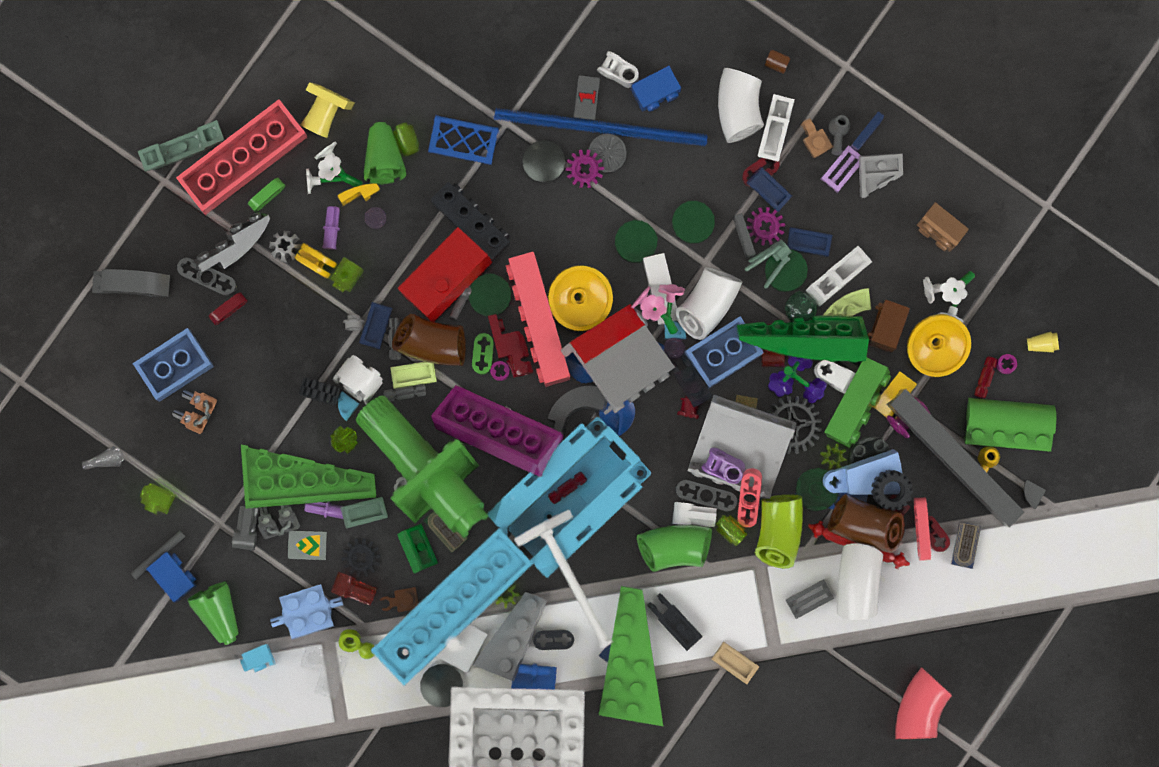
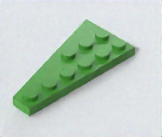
M241 444L246 508L376 498L374 474L353 469H342L331 464L315 463L313 460L291 455L275 454L268 452V450L253 449Z
M621 586L612 636L613 643H611L599 715L663 726L643 589Z

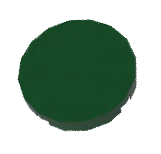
M688 201L681 204L676 209L672 218V228L676 236L689 244H698L707 240L715 226L714 215L711 209L699 201Z
M632 220L619 228L615 236V247L617 253L624 260L641 263L643 258L653 256L657 248L658 238L655 230L648 223Z
M791 250L792 253L788 255L790 260L782 267L770 284L771 287L778 291H794L804 283L807 277L808 268L806 261L800 253ZM772 256L769 257L765 264L767 281L781 262V260L776 261Z
M485 274L478 277L471 284L472 291L469 295V301L472 308L478 314L485 317L494 314L500 315L508 308L511 302V290L508 283L502 277L495 274Z
M821 468L809 469L797 480L796 495L802 496V505L806 509L822 511L832 506L836 501L838 493L828 491L823 485V477L828 472L827 470ZM833 477V480L829 481V483L836 486L837 480Z

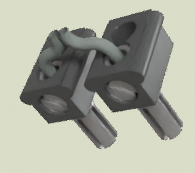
M281 505L282 510H279L280 517L278 518L282 526L280 532L271 514H268L267 507H259L261 517H258V528L263 539L277 535L281 536L284 535V532L287 533L300 528L298 519L291 507Z

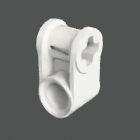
M608 51L606 60L601 67H598L597 71L624 87L631 88V85L639 80L637 68L624 61L618 55ZM626 72H632L635 77L632 80H625L623 75Z
M827 360L817 363L814 368V374L817 378H820L844 394L856 374L845 367ZM827 365V370L830 373L823 375V370L820 369V367H824Z

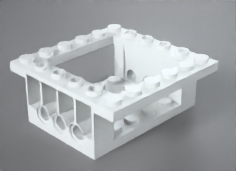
M452 687L449 767H583L584 691ZM505 709H528V710H505ZM493 747H498L502 752L501 757L497 760L489 756V750ZM518 747L523 750L524 755L522 759L514 760L511 757V750ZM536 748H541L545 751V758L541 761L533 758L532 753Z

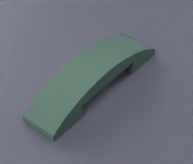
M218 120L197 128L198 130L160 145L155 144L139 150L138 154L145 172L187 159L225 141Z

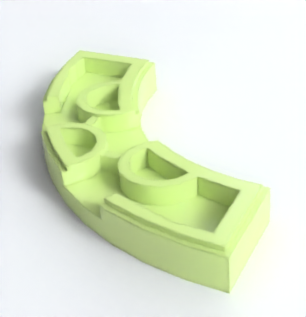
M869 288L860 289L843 296L832 304L823 316H854L860 312L871 310Z

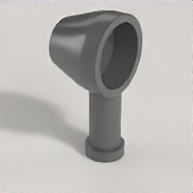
M844 115L835 116L829 123V131L834 136L833 155H842L843 137L850 131V121ZM838 121L844 122L845 125H840Z

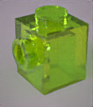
M344 257L330 278L334 282L332 286L342 293L345 290L351 292L364 272L363 269Z
M149 483L141 491L140 497L142 500L140 503L145 504L144 509L156 514L157 511L168 514L176 494Z

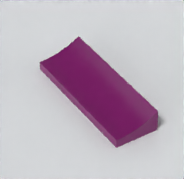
M457 385L454 386L431 415L435 429L539 477L542 476L552 454L563 439L561 432Z

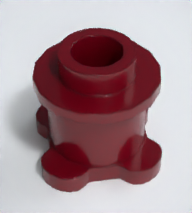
M687 396L680 398L682 404L677 415L699 419V415H697L699 405L693 408Z

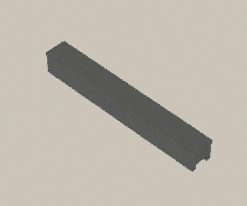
M901 389L886 404L1003 525L1011 527L1025 513L906 389Z

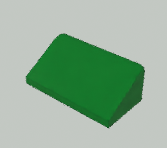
M422 524L397 534L413 573L438 564Z

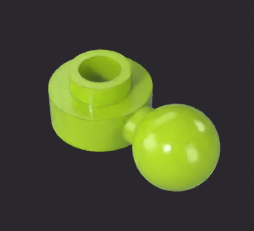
M346 629L341 632L339 646L343 651L354 652L358 650L359 655L363 659L374 657L371 650L375 646L370 642L362 643L361 636L356 630Z

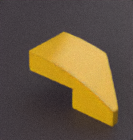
M366 184L351 188L337 196L344 206L360 195L363 196L365 201H368L371 198L370 196L378 192L380 188L377 184Z

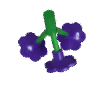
M789 356L788 364L793 367L788 366L784 371L772 373L769 377L770 383L768 388L774 391L778 397L792 393V385L794 383L792 378H795L804 385L806 391L803 397L809 403H815L817 399H821L827 387V384L820 378L807 382L797 375L796 370L803 371L805 368H810L813 365V361L806 358Z

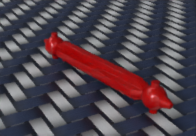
M822 521L808 525L815 538L823 535L826 540L842 546L859 544L829 532L828 528L823 526ZM881 551L883 562H893L895 569L910 565L902 552L895 555L894 553Z

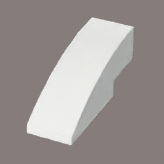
M773 95L758 157L779 162L794 99Z
M857 246L810 285L806 292L820 307L872 261Z
M662 253L643 258L648 286L651 287L650 294L664 298L665 313H667V295L660 293L658 290L660 285L672 283L665 255ZM676 301L672 303L671 318L673 321H678L676 318ZM661 317L657 320L658 325L665 324Z

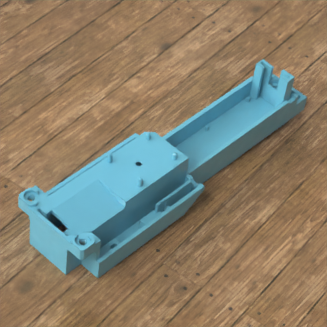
M596 417L586 427L581 423L557 446L541 477L530 472L488 513L491 520L500 528L388 633L371 652L405 686L446 647L448 639L456 638L533 564L547 578L559 567L544 538L542 539L539 536L523 544L533 556L529 560L507 537L508 527L509 531L517 538L549 520L547 519L548 514H551L553 518L570 510L573 518L552 529L554 532L552 535L567 560L642 488L641 484L651 475V471L599 417ZM596 425L600 426L599 431L594 430ZM613 441L627 454L623 461L609 447ZM639 470L643 471L642 476L637 475ZM578 472H582L587 478V482L578 485L576 490L565 498L562 497L561 501L557 504H553L548 495L554 490L557 491V488L570 478L573 479L574 475ZM403 649L408 650L407 655H403Z

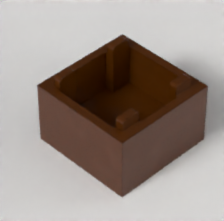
M885 299L875 307L878 313L871 333H868V345L892 353L897 347L910 308Z

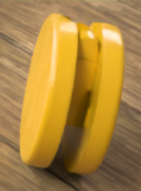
M303 243L300 247L302 249L299 250V254L297 253L294 258L321 276L329 278L331 273L322 267L324 264L335 268L337 263L313 247Z

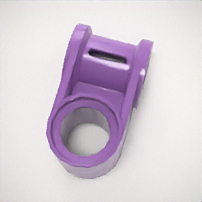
M710 448V455L706 463L702 465V470L730 484L739 483L745 471L744 462L718 448ZM735 468L739 471V474H733L729 469Z

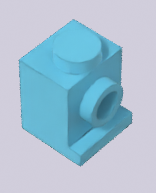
M268 644L241 654L243 659L240 662L245 672L254 669V672L267 668L266 663H269L270 666L276 664Z

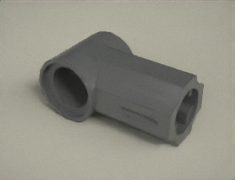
M240 506L237 529L235 528L233 534L232 548L255 550L258 508Z

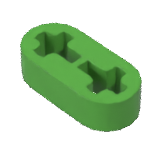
M278 177L258 192L248 202V205L254 212L259 211L276 197L286 185Z
M486 333L479 334L474 341L472 367L480 375L487 374L492 366L494 341ZM483 338H487V342H490V346L487 345L485 348V353L481 352L482 347L478 344V341H482ZM481 355L485 356L484 361L488 364V367H484L482 371L479 370V366H476V363L480 362Z

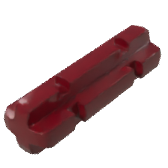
M988 356L985 360V367L982 369L978 381L979 387H976L974 393L979 398L987 396V387H990L995 372L993 369L996 368L998 363L996 358Z
M578 472L574 475L573 479L570 478L559 486L557 491H552L548 498L553 504H557L561 501L562 497L565 498L576 490L578 485L587 482V478L582 472Z

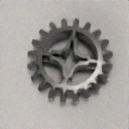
M787 396L786 404L780 398L778 400L780 407L773 403L771 407L775 412L770 410L766 412L777 416L780 411L787 408V420L791 421L792 417V420H795L794 422L800 424L795 428L794 435L791 438L792 443L789 442L786 454H790L791 448H794V453L798 454L800 446L804 452L807 451L805 444L807 443L813 447L814 443L811 438L814 440L819 439V436L814 434V432L822 431V428L815 427V424L822 422L821 419H814L819 414V411L812 413L810 410L814 408V404L809 405L807 408L805 405L808 400L804 399L800 404L799 396L795 397L794 402L791 401L790 396ZM793 408L803 411L807 415L808 420L798 419ZM810 426L807 437L799 442V429Z

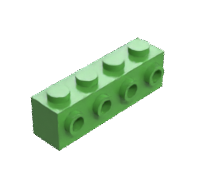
M867 357L866 361H862L825 430L827 437L849 448L852 443L856 444L861 434L859 432L863 424L866 425L871 416L869 411L873 405H877L881 397L879 393L882 387H886L890 381L891 375H889L888 367Z

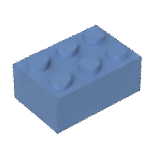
M741 317L722 327L684 353L691 365L693 364L708 389L764 353L761 348L739 340L737 325L745 324Z
M188 328L133 363L147 387L159 402L214 367L198 340Z

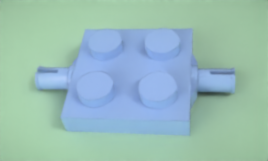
M321 584L279 597L282 605V616L272 618L270 621L273 628L285 624L289 629L292 640L334 627L331 609L343 606L342 598L340 596L328 600Z

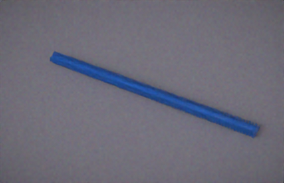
M496 108L494 119L500 121L505 120L516 123L518 121V123L524 124L526 122V124L532 125L534 123V125L539 124L540 126L541 124L542 126L547 125L549 127L550 125V127L555 126L556 128L558 126V128L563 127V129L566 127V129L571 128L572 130L574 128V130H587V132H594L595 130V133H602L603 131V134H610L611 132L614 135L619 133V136H623V134L626 136L627 134V137L632 135L635 138L640 136L643 139L648 137L651 140L656 138L659 141L664 139L667 142L672 140L675 143L680 141L683 144L688 142L691 145L692 143L693 145L696 143L699 146L700 144L701 146L703 144L704 146L707 145V134L704 136L701 133L696 135L693 132L688 134L685 131L680 133L677 130L672 132L669 129L664 131L661 128L656 130L653 127L648 129L645 126L640 128V126L635 127V125H628L627 127V124H620L619 126V123H612L611 125V122H604L603 124V121H599V123L596 121L595 123V120H591V122L588 120L587 122V119H583V121L580 119L579 121V118H575V120L574 118L571 119V117L566 119V116L564 118L559 116L558 118V115L556 117L551 115L550 117V114H546V116L543 114L542 116V113L541 115L539 113L534 115V112L533 114L531 112L526 114V111L525 113L523 111L518 113V110L517 112L515 110L510 112V109L509 111L507 109L502 111V108L501 110Z

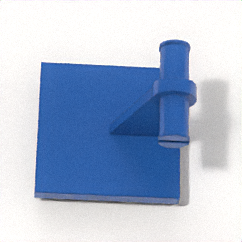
M533 663V665L520 664L515 680L512 681L511 689L555 690L557 667L540 666L537 663Z

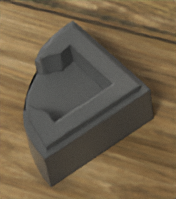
M1025 480L1023 491L1029 506L1036 509L1046 490Z

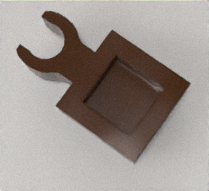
M416 587L394 591L395 598L382 597L380 601L388 600L390 603L388 608H382L383 611L391 610L397 606L398 612L414 610L419 605Z

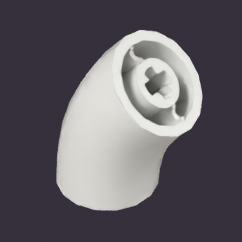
M724 68L718 93L719 118L727 143L747 138L764 126L759 111V91L762 81L752 75L730 68Z
M705 267L694 290L676 310V318L681 327L693 338L698 340L705 339L729 310L738 294L742 281L728 273Z
M848 544L843 547L837 589V614L840 617L850 620H865L873 618L878 614L879 582L883 554L878 549L863 544Z

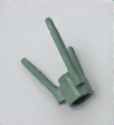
M780 239L771 247L749 259L751 264L745 268V271H749L770 256L776 261L781 260L764 285V288H768L782 267L790 260L788 255L792 252Z

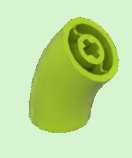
M776 495L771 496L770 499L763 498L761 500V529L755 554L767 565L782 569L791 568L795 563L802 532V496Z

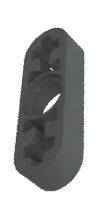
M183 258L179 261L177 270L184 278L223 296H231L235 293L237 284L230 276L208 268L205 271L212 272L213 279L209 283H204L201 280L203 272L198 271L196 279L193 278L196 275L191 271L184 273L185 270L182 266L188 265V263H191V267L197 270L192 262L194 261L193 259ZM218 275L221 276L218 279L223 283L230 281L231 290L226 289L224 292L223 287L216 283Z
M683 480L676 486V494L682 500L717 508L725 512L732 511L737 505L736 496L725 490L689 480ZM688 484L689 489L694 491L695 486L700 487L696 495L697 500L692 499L694 494L691 493L683 496V492L679 490L680 487ZM703 490H710L713 498L709 502H704L700 498V493ZM716 492L721 493L719 498L725 499L727 496H730L733 505L725 508L724 503L717 501V506L713 505L716 500Z

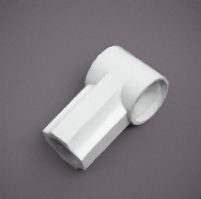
M675 502L672 524L715 527L717 508L694 506V504Z

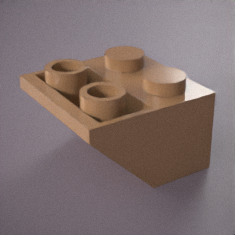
M936 202L917 224L920 233L927 238L931 236L937 241L935 244L943 251L948 250L949 252L957 246L969 230Z

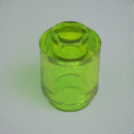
M407 123L397 125L393 135L399 151L403 153V156H409L418 152L420 144L413 125H408Z
M731 514L728 517L723 515L716 523L718 526L716 531L728 543H733L735 546L748 535L744 531L745 528Z

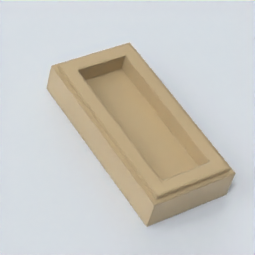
M724 641L711 658V660L745 684H748L759 668L758 665Z

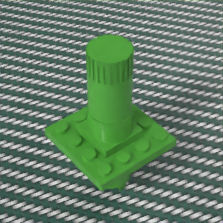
M383 395L369 402L358 413L356 423L407 480L405 486L402 485L394 491V496L391 499L414 523L421 519L429 510L433 509L452 532H459L465 538L469 534V529L481 519L485 520L489 516L483 510V502L463 481L479 465L458 439L446 444L443 448L444 451L441 454L438 453L428 441L423 439L387 397Z

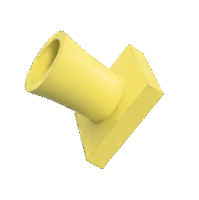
M309 82L306 91L316 95L317 98L300 125L327 138L338 107L351 110L355 102L316 83Z

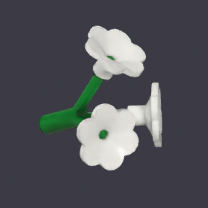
M336 141L323 149L315 157L316 160L325 157L318 165L320 169L318 172L319 176L313 177L309 169H306L308 194H311L313 185H321L324 182L344 181L354 187L362 185L361 180L347 174L340 166V158L336 157L332 152L337 144Z
M968 271L960 280L957 281L954 277H951L942 285H932L929 277H925L923 285L928 302L933 303L935 300L934 293L942 291L943 299L947 302L951 301L953 305L949 307L948 313L940 312L938 314L951 315L963 323L964 321L956 316L958 311L956 307L961 302V299L966 298L967 291L965 286L975 278V274L972 271Z

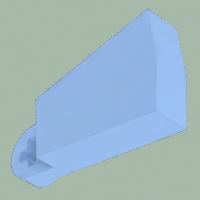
M892 449L850 465L830 470L823 477V485L832 493L871 495V490H873L872 483H875L876 480L874 478L876 476H880L879 473L886 472V470H895L902 473L899 454L896 450ZM834 476L837 479H839V481L836 482V486H833L831 483H829V481L833 480ZM895 481L887 483L884 488V494H899L900 486Z

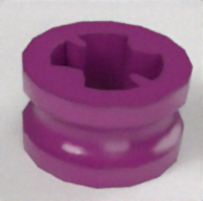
M1005 354L998 359L997 369L1002 374H1010L1017 367V360L1011 354ZM1010 359L1012 368L1004 369L1002 367L1004 363H1001L1002 360Z
M497 361L491 366L490 373L495 380L503 381L508 378L510 369L505 362ZM500 365L505 367L504 372L506 374L504 376L500 374V377H498L494 369L496 366L500 368Z

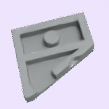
M902 153L859 156L861 198L869 196V193L878 188L881 189L891 180H896L903 175Z

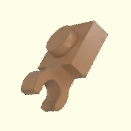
M810 118L802 122L801 125L808 135L803 141L813 158L833 148L823 129L816 131Z

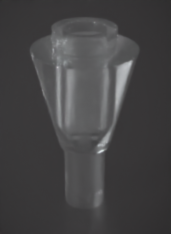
M112 446L95 458L83 461L82 465L85 470L97 466L120 467L121 461H123V454L120 449Z

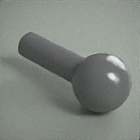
M471 285L458 297L449 315L451 320H457L464 304L469 300V295L472 292Z

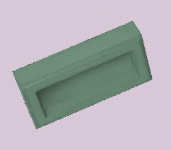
M383 497L340 508L346 529L388 518Z

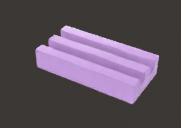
M848 145L821 180L838 193L858 169L859 156L861 155ZM848 153L852 154L832 180H830L828 177ZM857 158V163L837 186L835 184L837 179L851 162Z

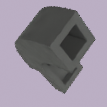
M116 269L94 271L92 293H124L149 297H168L170 275Z
M582 386L572 389L562 395L553 405L548 416V420L555 423V426L551 425V428L561 432L564 438L567 423L574 413L583 409L604 412L606 411L608 401L597 386Z

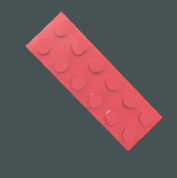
M278 99L176 178L206 215L305 140L307 135Z
M534 252L509 258V265H506L509 280L514 279L515 285L512 286L515 300H520L521 302L518 310L521 321H526L527 327H524L527 341H532L533 343L530 351L533 362H538L540 367L536 369L539 382H544L545 387L568 381L570 380L569 370L565 357L560 351L562 349Z

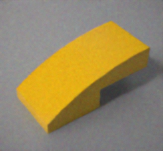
M899 371L881 394L877 405L872 407L886 418L888 415L892 417L894 412L886 404L901 389H906L911 393L917 384Z

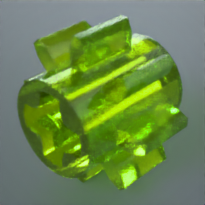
M339 426L330 436L332 438V447L340 453L345 450L348 454L358 444L355 431L349 427L343 429Z
M838 444L832 449L829 445H826L827 452L820 453L825 459L821 464L827 463L829 470L834 465L837 468H841L840 462L847 461L842 455L846 450L840 451ZM830 451L833 454H838L839 457L836 458L837 462H835L834 460H829L828 457L831 456Z
M516 585L508 588V592L512 593V597H508V601H504V598L499 596L496 605L501 602L504 603L505 608H507V603L509 602L515 605L516 603L513 598L514 596H519L518 593L513 592Z

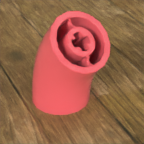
M922 667L909 683L901 700L896 720L895 739L937 738L940 715L952 695Z

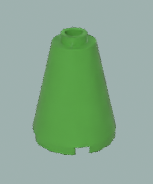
M385 122L374 123L369 129L363 175L365 181L368 178L370 183L373 184L394 183V178L400 177V180L406 177V168L391 126L386 125Z
M224 581L209 586V589L203 592L201 590L187 600L189 606L219 643L224 642V645H227L236 640L239 632L229 586Z

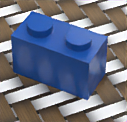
M667 66L632 84L631 91L642 112L645 110L650 112L658 108L660 102L664 100L670 102L679 96L678 93H680L681 87L670 66Z
M166 552L151 564L147 570L171 600L177 603L197 586L194 583L196 578L189 570L184 571L180 566L182 561L175 553L171 555L169 552Z

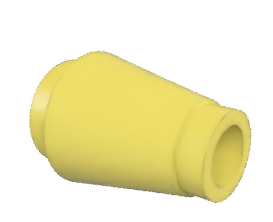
M1050 331L1027 338L1028 351L1054 353V350H1059L1057 333Z

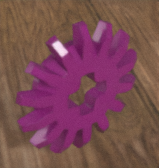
M579 150L580 156L577 157L573 153L574 161L569 159L567 161L572 164L571 167H566V171L572 172L567 177L568 179L575 178L572 182L574 185L579 181L580 188H583L584 183H587L588 188H590L591 181L595 184L598 183L595 179L596 176L603 177V175L598 173L599 170H604V167L598 166L603 161L602 159L595 160L598 155L597 153L590 156V150H587L586 155H583L582 150ZM582 163L584 165L590 164L589 174L580 173L582 169L580 165Z
M770 207L766 208V212H763L762 208H758L759 214L757 215L753 211L751 214L754 216V219H747L748 222L752 223V226H747V229H752L753 231L749 235L750 237L756 236L755 243L762 239L761 245H765V240H768L769 244L772 245V238L779 241L780 238L777 236V233H784V231L779 230L780 227L785 226V223H779V220L783 217L781 215L776 218V210L772 214L769 213ZM762 221H765V223H771V226L769 227V232H766L765 230H760V227L762 226Z

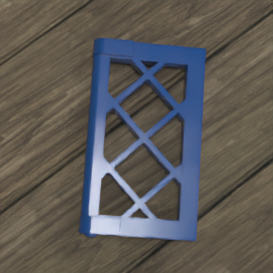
M436 115L428 152L491 165L499 128ZM441 123L451 124L453 128L442 133L440 125ZM459 126L470 128L474 132L463 138L457 128ZM456 130L462 140L450 146L445 135ZM478 132H490L491 137L488 141L484 142ZM477 134L483 144L471 150L465 140ZM443 137L449 148L436 147L437 141ZM464 142L470 152L468 154L457 152L453 148ZM485 146L487 149L486 157L474 154V152Z

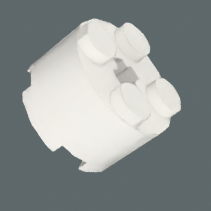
M352 355L333 377V381L336 384L341 382L345 392L361 402L363 400L365 404H368L382 385L383 379L377 370L372 367L367 369L362 365V360Z

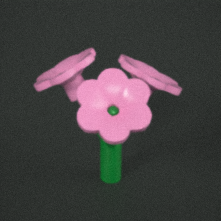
M674 284L659 286L658 291L667 295L666 302L668 304L667 313H665L664 298L661 296L656 297L655 295L648 296L651 288L648 286L631 307L635 308L641 304L640 308L643 310V318L657 321L661 317L670 334L677 333L678 329L671 318L672 303L675 302V295H684L685 289Z

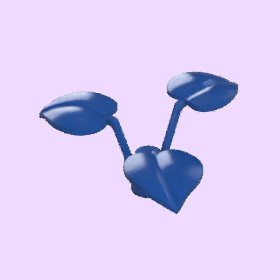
M658 343V344L660 345V347L662 348V350L664 351V345L661 344V343ZM574 353L565 357L569 373L574 379L581 383L593 382ZM628 400L624 402L625 407L616 413L612 410L605 415L604 412L599 411L600 419L618 436L630 428L635 418V406L633 402L629 403Z

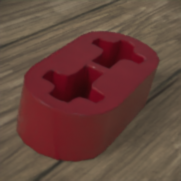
M761 158L749 166L742 175L744 184L749 186L746 183L749 176L748 172L754 174L760 167L763 168L766 165V160L769 162L773 160ZM774 161V169L767 168L765 171L772 176L778 171L780 162Z
M239 292L215 309L208 317L214 325H218L247 303V299Z
M928 515V521L932 522L930 528L933 530L932 533L929 531L931 548L936 552H943L949 548L950 539L936 519ZM934 534H936V536L939 539H945V541L943 542V548L941 546H935V543L937 541L933 536Z

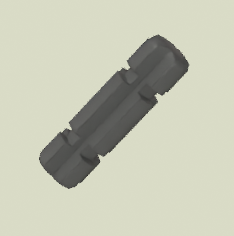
M400 318L389 319V327L391 328L389 330L390 360L401 359V353L394 351L392 348L394 334L401 323Z
M418 384L416 387L395 388L394 391L392 389L384 391V396L390 402L394 401V399L402 400L414 398L415 395L418 397L426 395L424 384Z

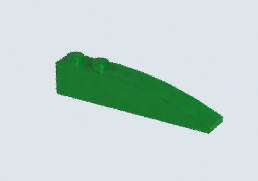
M813 316V320L804 321L803 318H794V322L785 323L783 320H775L772 325H767L764 322L737 325L739 340L779 354L806 359L827 360L830 362L866 361L869 337L863 317Z

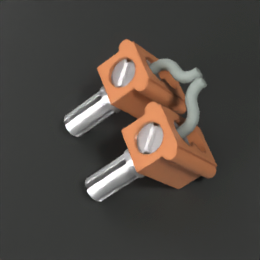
M184 390L183 392L192 396V398L183 393L182 397L190 400V403L195 405L196 409L204 412L206 416L187 411L183 413L178 410L173 412L182 415V417L174 413L172 415L180 419V423L186 425L187 429L201 434L207 419H209L217 403V399L205 393L200 394L195 391L193 394Z

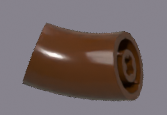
M409 314L398 326L393 337L392 348L394 351L416 360L438 365L463 366L466 356L465 332L462 325L436 323L415 314Z
M847 494L839 499L828 522L829 532L888 553H893L898 549L905 528L904 518L901 513L871 505Z

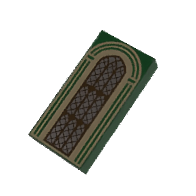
M434 511L423 520L452 553L468 540L467 537L463 538L459 532H452Z

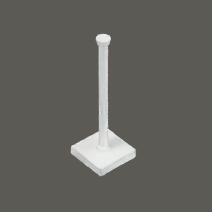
M567 510L514 540L519 547L539 536L545 539L601 643L599 646L602 649L613 642L611 639H608L552 535L554 533L553 528L573 518L570 510Z
M469 625L456 638L448 639L446 647L436 657L468 673L487 634Z

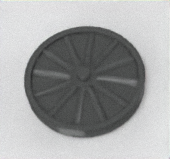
M613 134L597 136L591 142L588 149L590 150V156H593L594 153L598 154L595 158L596 161L602 159L603 162L598 164L599 167H604V170H599L601 172H614L624 164L627 156L624 142Z

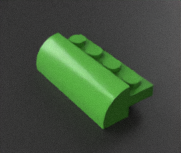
M968 398L964 443L1051 451L1053 434L1056 431L1055 405Z

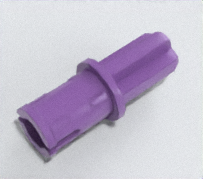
M335 206L327 208L326 224L323 226L325 233L322 248L336 250L337 232L340 231V228H338L340 208Z
M330 501L327 503H305L306 512L324 515V518L330 516L343 519L340 508L344 506L331 504Z

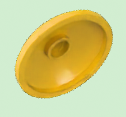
M573 266L559 273L553 280L549 289L548 302L552 315L561 325L572 330L584 331L592 329L606 319L612 307L613 293L609 281L601 272L588 266ZM576 293H580L581 298L576 301L574 296Z
M946 314L932 315L923 319L914 327L907 343L908 356L913 366L921 373L932 377L946 376L958 370L967 360L971 350V337L966 326L956 317ZM938 338L936 343H932L933 339Z

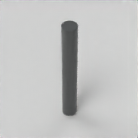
M181 530L178 531L132 571L131 575L138 579L147 571L151 564L186 537Z

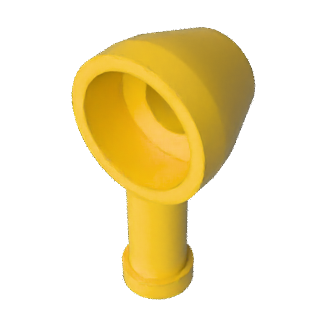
M991 446L982 448L978 453V461L986 472H988L989 468L996 466L1000 460L998 450ZM988 453H992L994 455L993 460H989L987 458Z

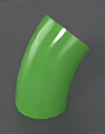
M695 525L660 527L637 535V543L645 563L653 572L674 566H696L702 568L709 552L712 528Z

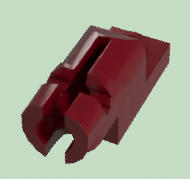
M496 314L488 316L499 360L508 358L506 362L511 369L513 378L533 373L531 362L521 361L529 356L525 337L519 331L502 335L501 332L505 331L502 318L498 319Z

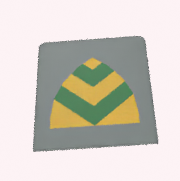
M290 531L288 558L326 560L327 532Z

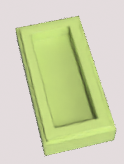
M419 362L390 367L394 389L437 382L433 363Z

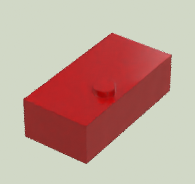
M457 227L397 289L429 321L434 322L492 263V260L488 254Z

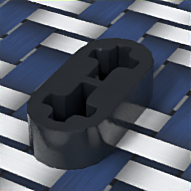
M547 630L536 633L533 642L539 650H565L572 647L575 639L574 635L568 630ZM566 633L567 637H571V642H567V646H563L562 642H555V638H561L562 634ZM541 634H545L546 638H553V642H547L545 647H541V643H537V639L541 637Z

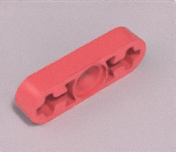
M754 468L745 470L741 481L738 522L743 527H753L757 522L762 474ZM750 477H754L753 487H749ZM746 494H752L753 496H755L756 500L753 502H748L745 500L744 496ZM747 509H751L750 519H746Z
M926 497L914 498L919 561L931 560Z

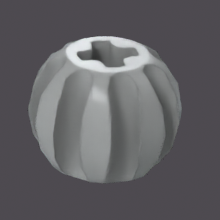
M284 230L283 236H279L277 232L273 236L277 240L275 242L270 241L269 248H275L271 253L275 259L281 255L280 262H287V257L289 256L294 260V252L301 249V244H295L299 241V237L296 234L289 237L290 231ZM284 242H287L289 245L286 251L281 248Z

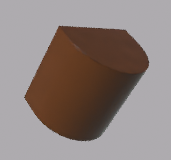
M770 50L764 66L784 74L790 57Z

